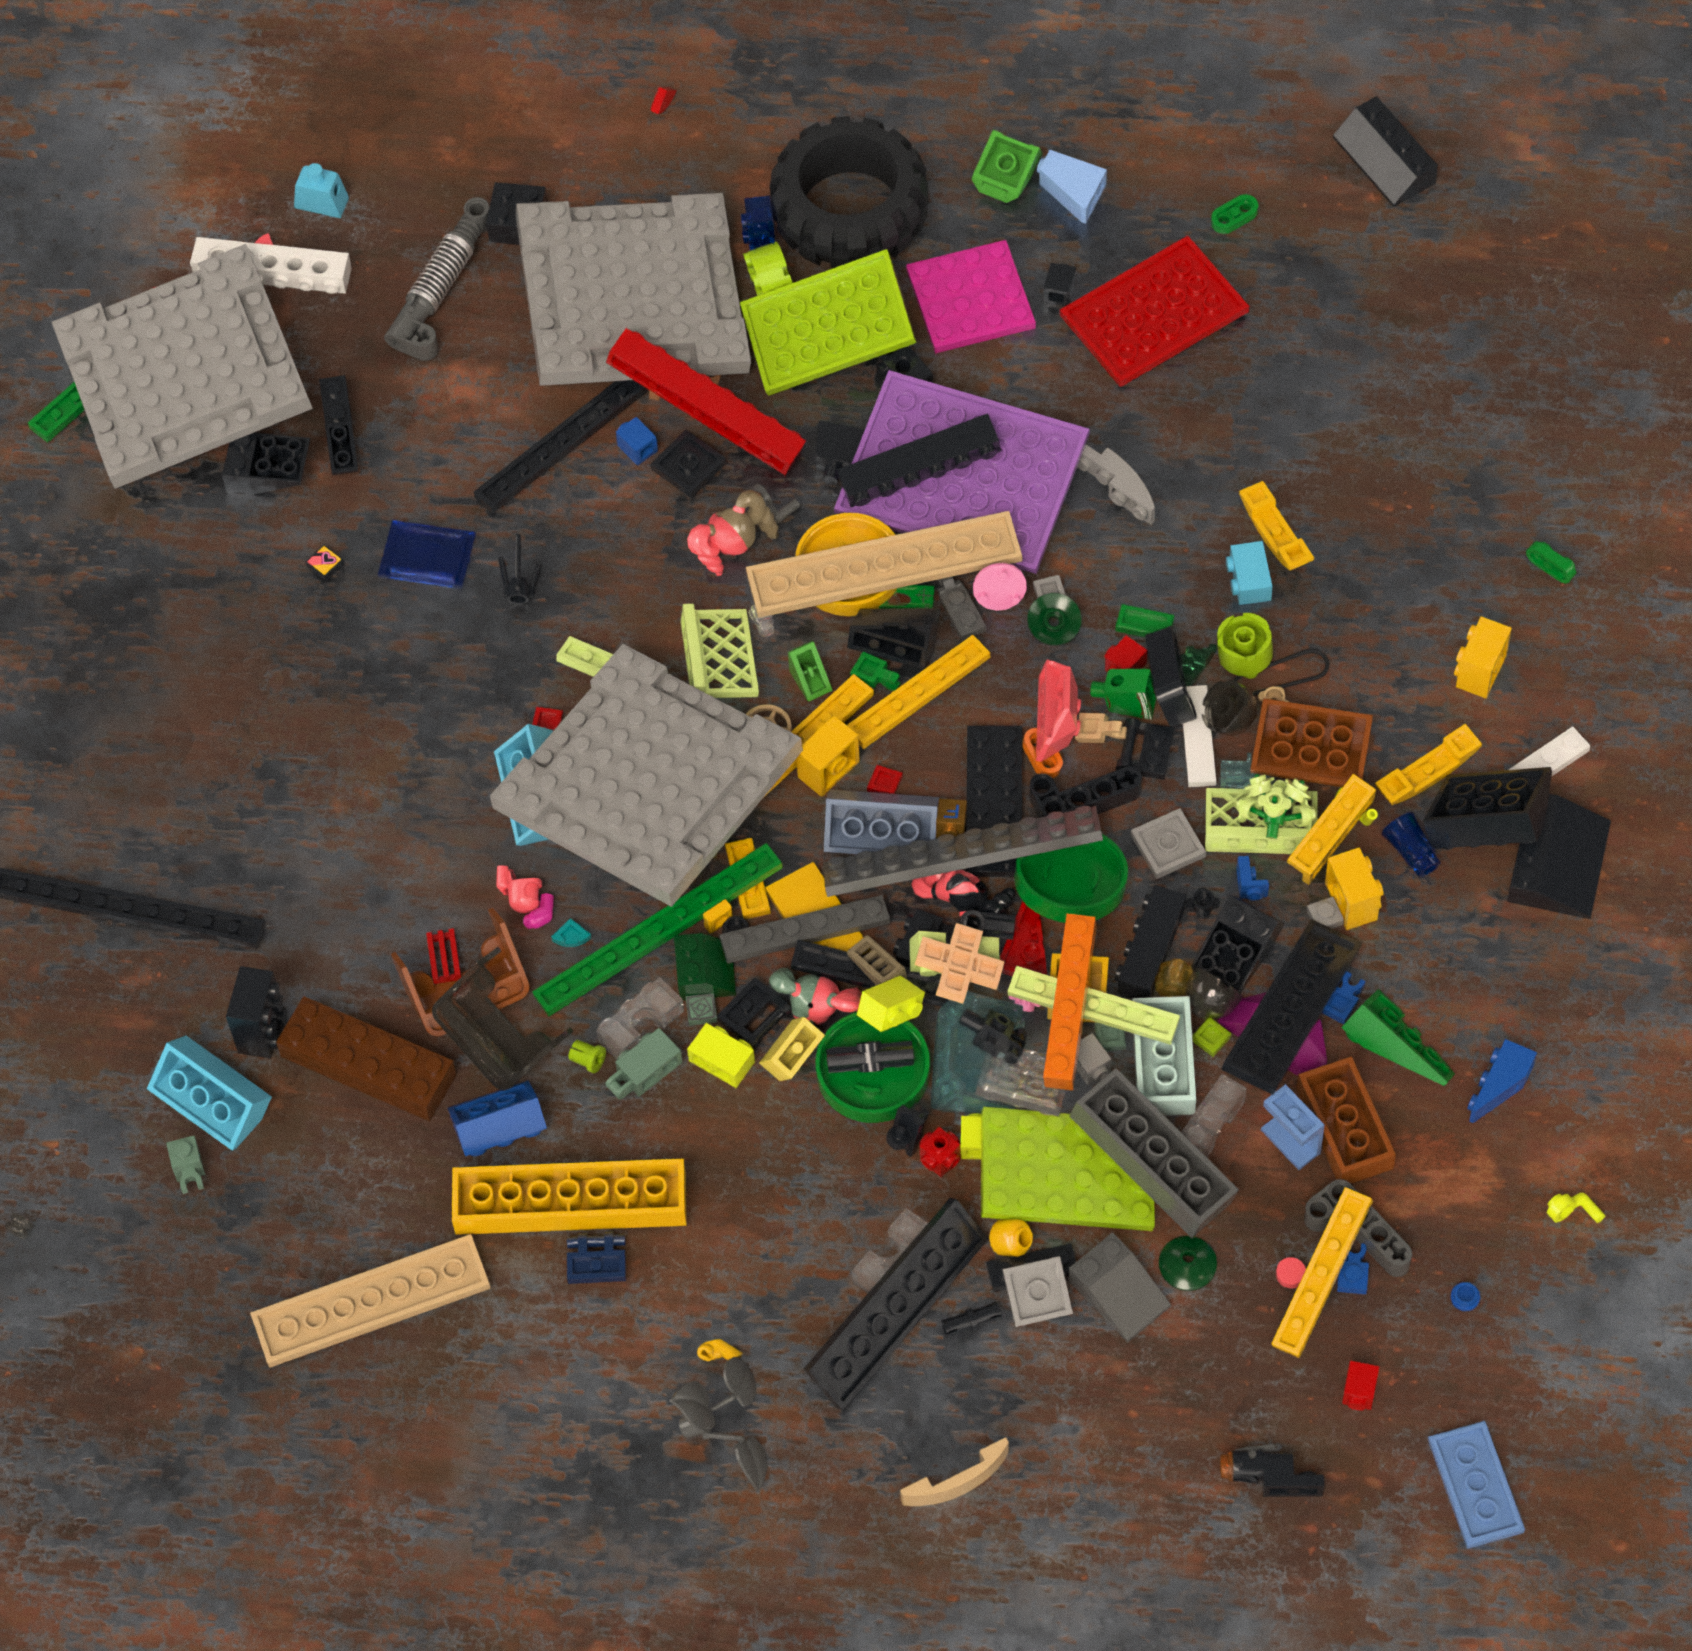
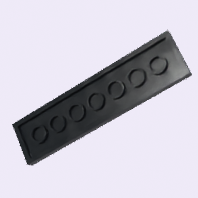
M1311 919L1225 1059L1221 1070L1274 1095L1360 951L1362 943Z
M949 1198L804 1367L803 1370L837 1409L844 1410L989 1239L957 1199Z

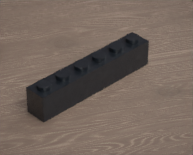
M987 413L839 468L837 472L851 508L853 506H864L872 499L880 496H891L896 490L904 487H915L921 481L931 477L939 478L945 475L947 471L955 468H966L974 461L990 459L998 452H1001L998 436Z

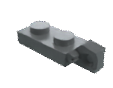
M953 577L938 579L941 588L937 589L939 601L960 640L964 641L971 635L976 636L986 632V625L961 581L954 582Z

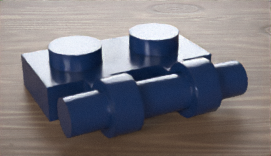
M604 1232V1235L588 1236L587 1233H578L576 1237H567V1249L578 1248V1252L567 1253L568 1284L626 1281L625 1250H614V1246H625V1234ZM588 1247H604V1251L588 1252Z

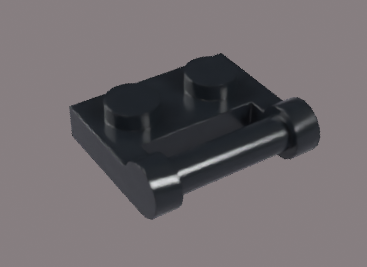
M1127 718L1124 723V727H1127L1126 738L1123 742L1121 758L1117 760L1116 770L1124 767H1134L1140 771L1142 777L1165 780L1174 727L1170 728L1169 726L1143 723L1134 718ZM1136 734L1144 735L1139 763L1131 761Z
M754 977L717 1015V1021L738 1038L749 1043L755 1051L761 1044L760 1040L783 1017L787 1018L792 1013V1008L786 1001ZM771 1004L775 1010L752 1033L748 1031L747 1028Z

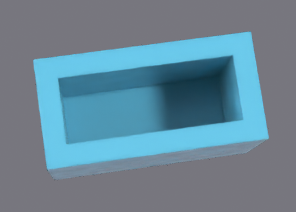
M1263 541L1231 545L1230 556H1226V567L1228 573L1232 572L1234 579L1230 581L1232 595H1237L1239 605L1271 601L1272 582Z

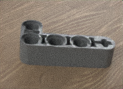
M1339 1179L1331 1182L1307 1202L1304 1215V1223L1307 1228L1315 1232L1325 1230L1339 1201L1333 1195L1342 1194L1345 1187L1356 1192L1358 1191L1346 1180ZM1371 1206L1356 1236V1240L1360 1244L1366 1245V1251L1388 1274L1394 1277H1401L1409 1271L1412 1250ZM1321 1211L1324 1213V1216L1315 1217L1311 1212ZM1380 1235L1384 1237L1385 1240L1382 1242H1378L1373 1240L1372 1236Z

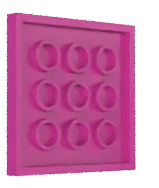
M1006 240L906 264V271L935 354L1036 328L1034 316Z

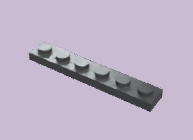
M883 895L723 933L720 934V942L728 964L796 947L797 940L814 943L890 924V917Z

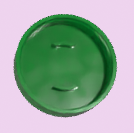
M1102 834V841L1017 858L1014 883L1017 893L1023 902L1034 912L1045 918L1066 923L1067 914L1092 916L1098 920L1113 912L1124 897L1128 877L1126 858L1121 849L1111 839Z
M857 1012L834 1023L826 1031L825 1036L818 1045L815 1065L819 1089L827 1103L847 1118L865 1123L893 1120L900 1106L904 1105L910 1109L915 1103L920 1101L927 1089L930 1078L928 1047L922 1034L909 1021L880 1032L860 1018ZM912 1040L914 1065L889 1067L875 1072H858L857 1070L828 1073L826 1048L856 1046V1043L869 1041L887 1043Z

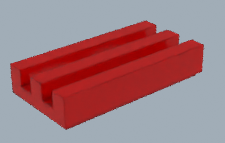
M454 928L448 929L449 932L443 933V930L437 931V934L432 935V932L426 933L434 984L462 980ZM445 940H450L455 972V974L449 975ZM434 942H439L444 976L438 977Z

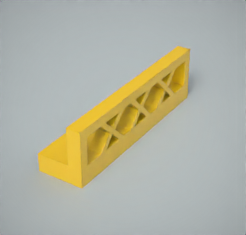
M1354 774L1287 860L1288 864L1303 873L1302 881L1310 885L1326 864L1328 858L1333 855L1375 799L1376 789Z

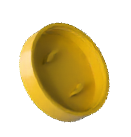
M835 514L818 521L804 533L797 546L795 556L893 536L895 533L880 520L865 514ZM897 588L821 604L816 607L834 615L856 616L860 609H879V606L885 603L895 593Z

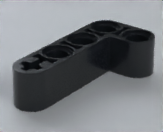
M1168 626L1145 634L1155 694L1170 728L1196 720L1197 714L1186 688L1179 644L1173 627Z
M1124 767L1059 792L1051 776L1041 773L1033 776L1030 780L1029 798L1038 818L1048 816V813L1052 811L1062 813L1075 811L1076 808L1081 806H1096L1097 813L1101 814L1138 799L1141 795L1142 775L1134 767ZM1045 789L1047 792L1039 793L1037 790ZM1107 792L1109 795L1102 796L1099 793ZM1074 802H1082V803H1084V804L1078 806V805H1075V804H1073V803H1074Z

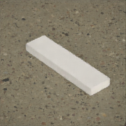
M1207 685L1186 686L1197 714L1196 720L1182 724L1188 787L1216 786Z

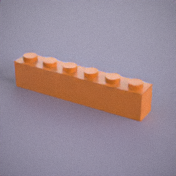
M1067 914L1043 1075L1044 1085L1048 1088L1074 1090L1097 928L1096 919L1092 916Z

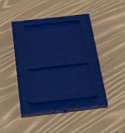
M392 520L378 577L462 589L476 532Z

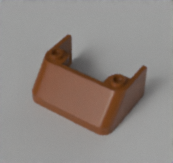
M494 908L488 909L497 934L487 938L481 946L484 963L462 972V980L434 985L427 973L415 971L409 974L406 965L396 952L390 954L415 1011L424 1028L433 1036L445 1035L523 999L529 991L528 979L506 924Z

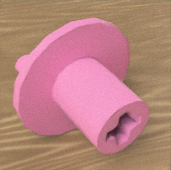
M1007 563L991 564L983 568L976 575L973 582V593L978 603L987 609L996 611L1006 610L1017 605L1023 599L1027 590L1026 578L1022 571L1014 565Z

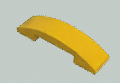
M1264 481L1239 491V495L1253 524L1268 548L1282 565L1288 570H1293L1314 560V556L1302 538L1297 539L1277 509L1276 499Z
M1464 724L1444 737L1441 745L1400 771L1397 768L1377 781L1375 785L1391 805L1398 804L1423 792L1452 773L1467 761L1482 746V743L1469 727Z

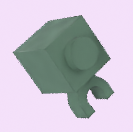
M195 1136L167 1142L171 1166L177 1182L180 1181L182 1193H188L187 1184L191 1181L197 1183L199 1190L204 1189L201 1176L205 1175Z

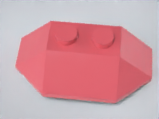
M1048 659L1039 674L1036 761L1040 762L1066 748L1073 736L1078 735L1081 724L1080 720H1077L1081 699H1078V686L1071 667Z

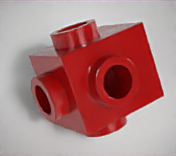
M938 1127L933 1133L928 1132L921 1139L920 1161L928 1170L934 1171L939 1177L942 1178L959 1163L961 1159L960 1141L952 1132L948 1131L946 1133L942 1128Z

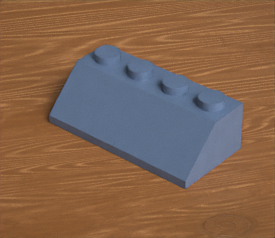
M829 789L826 798L824 852L858 854L863 851H880L893 845L898 847L910 845L916 840L936 839V819L940 797Z

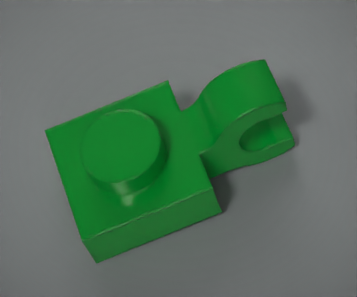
M862 652L850 671V676L855 674L864 683L873 688L879 682L886 689L893 692L901 685V682L897 681L900 675L894 671L886 670L888 668L886 661Z

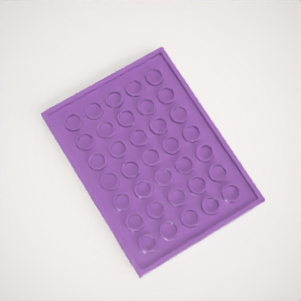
M888 370L852 464L987 413L998 436L1001 452H998L990 459L974 461L966 468H955L947 471L945 475L939 478L931 477L923 480L915 487H904L896 490L891 496H880L872 499L864 506H853L850 508L842 488L834 507V513L865 514L880 520L892 531L903 534L1009 511L1022 553V562L1012 563L1011 565L1037 574L1090 431L1082 426Z

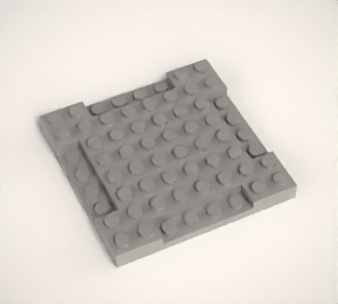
M723 193L671 196V202L569 207V201L517 204L516 222L540 386L633 380L606 363L611 348L626 328L640 333L651 344L664 348L667 354L677 360H683L691 369L699 374L710 376L749 373L751 359L744 318L741 317L729 245L730 233Z
M246 244L199 262L200 270L103 308L99 302L52 321L56 336L94 433L100 455L115 489L313 409Z
M622 644L591 679V689L529 760L524 757L493 791L490 798L493 809L672 907L803 751L801 737L757 714L752 718L668 674L667 667Z

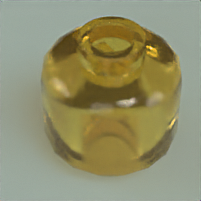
M1171 959L1170 961L1163 962L1155 980V990L1160 997L1189 996L1194 979L1192 968L1181 959Z

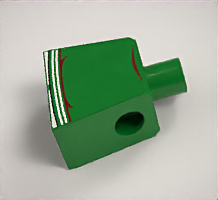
M1110 669L1107 672L1105 682L1092 681L1091 697L1105 698L1109 712L1143 719H1153L1157 697L1150 669Z

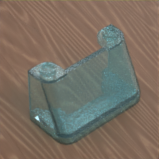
M967 991L963 1004L949 1000L941 1007L936 1021L931 1107L943 1112L981 1114L983 1107L1017 1109L1020 1104V1095L1015 1087L1009 1086L1010 1064L1004 1060L1005 1054L1000 1052L995 1058L973 1045L972 1041L975 1033L959 1024L958 1021L966 1008L983 1018L991 1009L996 1013L1007 1016L1010 1021L1015 1023L1012 1031L1017 1028L1023 1029L1025 1025V1019L1022 1017L1023 1006Z

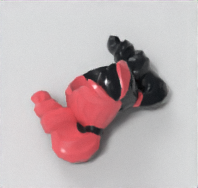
M962 869L913 879L911 883L915 895L923 899L934 898L950 902L958 910L960 916L969 910L1005 914V909L1012 905V898L1016 896L1015 889L1007 888L1001 893L995 894L991 900H987L988 889L978 877ZM968 915L964 920V925L978 929L980 925L979 919Z

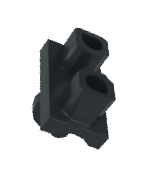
M915 1103L910 1109L904 1105L900 1106L897 1109L893 1127L887 1132V1144L894 1150L904 1149L906 1154L912 1157L917 1151L920 1138L923 1136V1126L928 1119L929 1112L918 1103Z

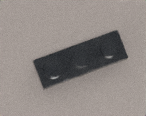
M1072 1244L1033 1251L1019 1257L1010 1256L987 1261L986 1267L992 1291L1006 1290L1002 1269L1058 1256L1061 1259L1064 1277L1069 1276V1268L1076 1263Z

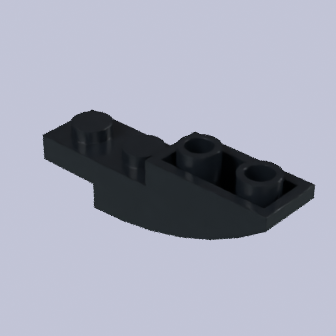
M346 376L319 379L332 475L359 472Z

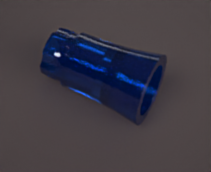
M1408 812L1399 816L1383 829L1381 835L1396 849L1409 868L1413 869L1419 878L1431 874L1441 864L1435 854V849L1422 831L1414 812Z

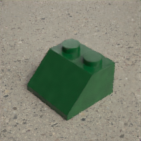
M703 933L674 936L680 1001H686V996L714 993V998L736 996L733 962L727 964L720 939Z

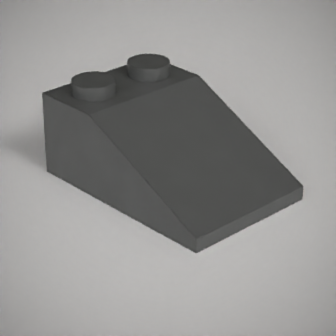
M1113 1232L1069 1268V1283L1127 1343L1171 1307L1170 1302L1134 1254Z

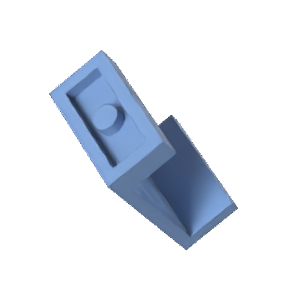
M1285 1084L1274 1095H1271L1264 1101V1108L1274 1118L1261 1127V1131L1300 1170L1321 1154L1324 1124Z

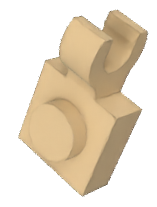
M1079 713L1080 730L1078 735L1075 736L1078 742L1104 743L1105 736L1116 739L1126 738L1127 727H1122V721H1108L1109 718L1104 713Z

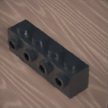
M1154 885L1151 894L1146 893L1142 904V909L1145 911L1142 918H1136L1133 927L1135 937L1133 942L1128 940L1123 956L1127 958L1124 965L1119 964L1116 970L1114 980L1118 981V993L1134 998H1152L1184 914L1187 894Z

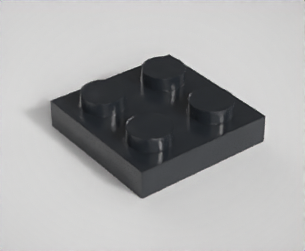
M685 429L651 463V470L692 498L726 464V457Z

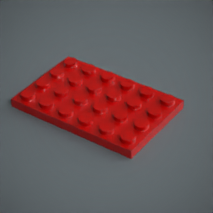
M1187 235L1060 309V317L1119 387H1122L1249 312V305Z

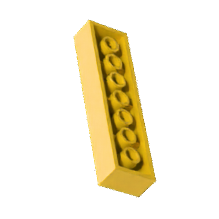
M684 1159L456 1167L452 1171V1223L456 1235L687 1226Z

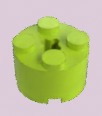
M778 242L743 253L757 296L792 284Z
M1243 613V616L1234 617L1233 615L1228 617L1219 626L1217 631L1219 663L1228 672L1252 679L1268 667L1273 657L1272 633L1265 619L1253 613Z

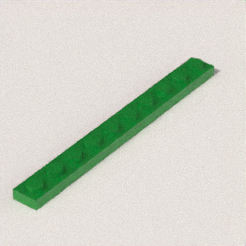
M767 843L679 898L672 907L666 906L532 991L534 998L547 1016L550 1017L671 940L674 936L702 920L705 912L726 899L729 903L783 868L782 862Z

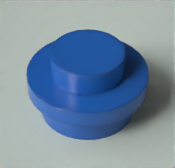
M1459 1283L1451 1291V1302L1458 1310L1471 1311L1479 1304L1480 1292L1471 1283Z

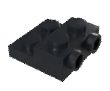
M917 909L914 916L909 914L905 921L904 931L907 932L904 939L898 938L894 945L893 954L896 955V960L902 966L910 967V938L918 931L946 933V944L950 945L954 927L944 924L942 917Z

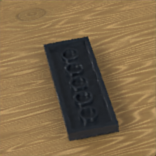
M967 726L966 831L970 829L982 830L992 828L999 823L1012 824L1020 822L1022 820V726ZM1017 858L966 868V871L976 877H1014Z

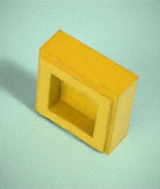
M726 899L703 914L704 927L709 933H713L721 928L723 923L732 917V908Z

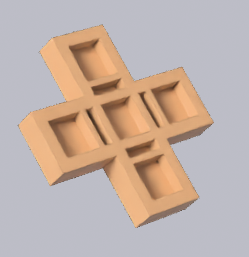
M956 923L950 945L922 937L914 965L942 973L936 996L963 1004L969 982L997 989L1005 961L977 953L983 931Z

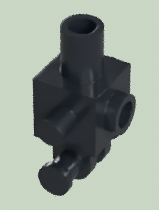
M967 1008L965 1009L958 1023L975 1033L972 1044L995 1058L1002 1052L1005 1054L1004 1060L1008 1064H1016L1026 1045V1031L1021 1028L1012 1031L1015 1023L1010 1021L1007 1016L996 1013L991 1009L985 1018Z

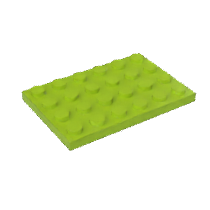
M887 249L740 302L764 389L768 396L916 343L892 260Z
M983 1107L981 1111V1218L1020 1219L1030 1222L1153 1231L1155 1227L1154 1200L1069 1117L1070 1114Z

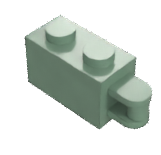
M660 1028L656 1029L653 1033L649 1032L640 1039L639 1044L631 1050L627 1049L619 1055L615 1062L617 1072L606 1081L605 1086L619 1100L626 1097L632 1091L640 1097L683 1063L681 1050ZM621 1081L625 1082L623 1086L620 1085Z

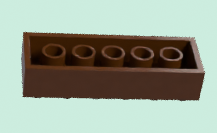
M305 996L302 997L276 1041L282 1058L429 1122L457 1075L453 1060Z

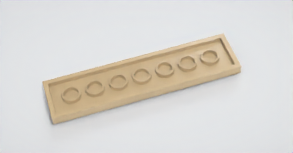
M470 1234L256 1310L250 1314L270 1368L491 1288L472 1235Z

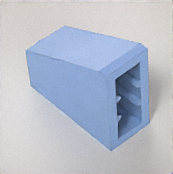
M1049 150L1046 158H1041L1037 167L1039 184L1079 221L1086 224L1106 186L1107 169Z

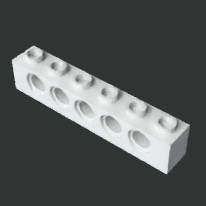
M202 237L196 238L190 261L192 272L200 270L199 262L246 244L263 285H271L278 288H299L304 291L317 290L332 294H346L352 269L349 253Z

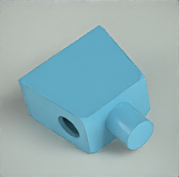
M316 163L303 166L295 185L294 208L341 218L349 196L339 174L324 170L321 165Z

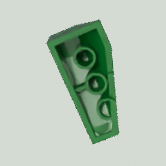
M1379 989L1341 1027L1352 1042L1359 1043L1363 1048L1443 1086L1455 1075L1435 1049L1423 1045L1420 1038L1422 1034L1417 1028L1411 1029L1402 1020L1405 1016L1402 1010Z

